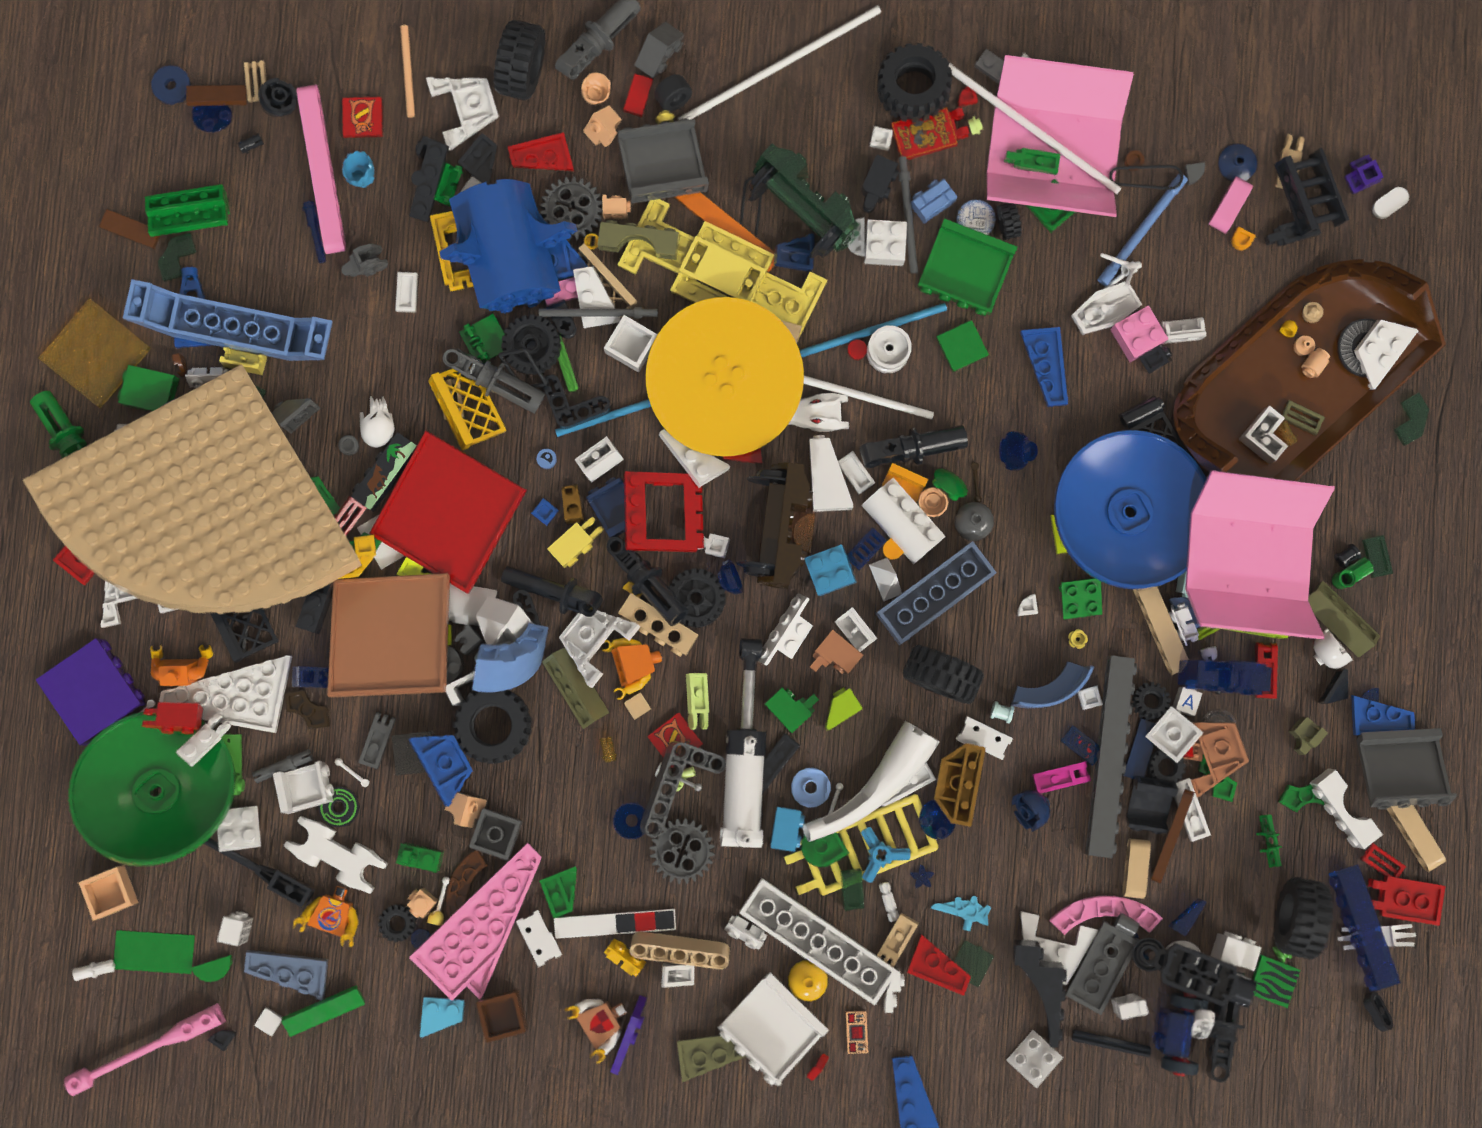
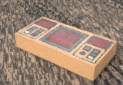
M847 1011V1053H868L866 1011Z

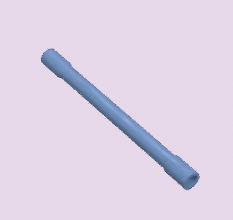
M1178 174L1175 177V179L1172 181L1169 187H1173L1179 183L1181 178L1180 174ZM1184 175L1182 184L1178 188L1167 190L1115 258L1124 261L1128 258L1170 201L1188 181ZM1112 261L1097 279L1098 282L1103 286H1107L1117 274L1121 264Z

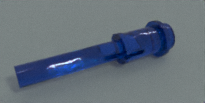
M307 201L303 203L302 210L305 211L307 226L311 228L319 264L326 263L318 228L320 224L316 210L317 206L314 201Z

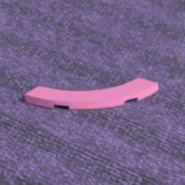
M1102 895L1073 902L1058 911L1049 921L1065 935L1074 926L1087 919L1103 916L1117 917L1120 913H1123L1139 922V926L1150 933L1163 918L1152 909L1134 900Z

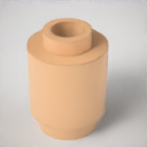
M1321 348L1312 351L1301 366L1303 373L1309 378L1318 377L1329 363L1330 355Z

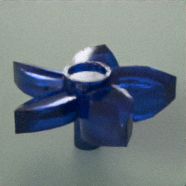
M923 865L920 866L919 873L913 872L910 874L916 879V888L921 887L922 884L931 887L929 878L934 875V872H926Z

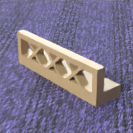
M584 243L579 247L578 254L587 260V266H594L596 272L600 275L604 287H611L613 289V297L609 298L613 301L614 307L615 301H624L628 305L626 309L636 307L637 300Z

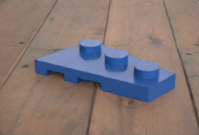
M1351 695L1353 735H1360L1362 732L1415 730L1414 712Z

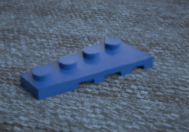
M1060 327L1021 330L1023 342L1047 407L1068 405Z

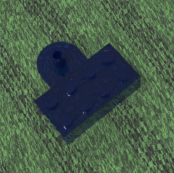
M1180 660L1178 684L1186 685L1185 689L1191 690L1202 689L1203 691L1239 693V695H1262V692H1270L1272 668L1267 667V664L1253 662Z

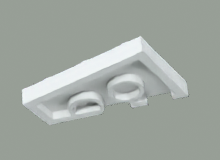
M594 266L573 270L580 309H615ZM582 317L584 328L619 323L621 317Z

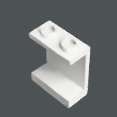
M475 671L446 686V693L452 705L459 706L461 701L464 700L458 688L474 681Z

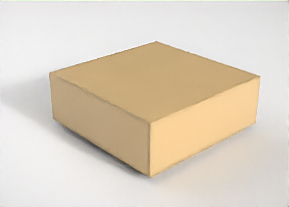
M641 692L624 702L634 720L651 710Z

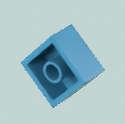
M842 544L805 558L818 596L857 583Z
M776 806L770 842L771 848L795 852V848L800 847L801 836L798 835L799 827L803 828L804 815H801L800 810Z

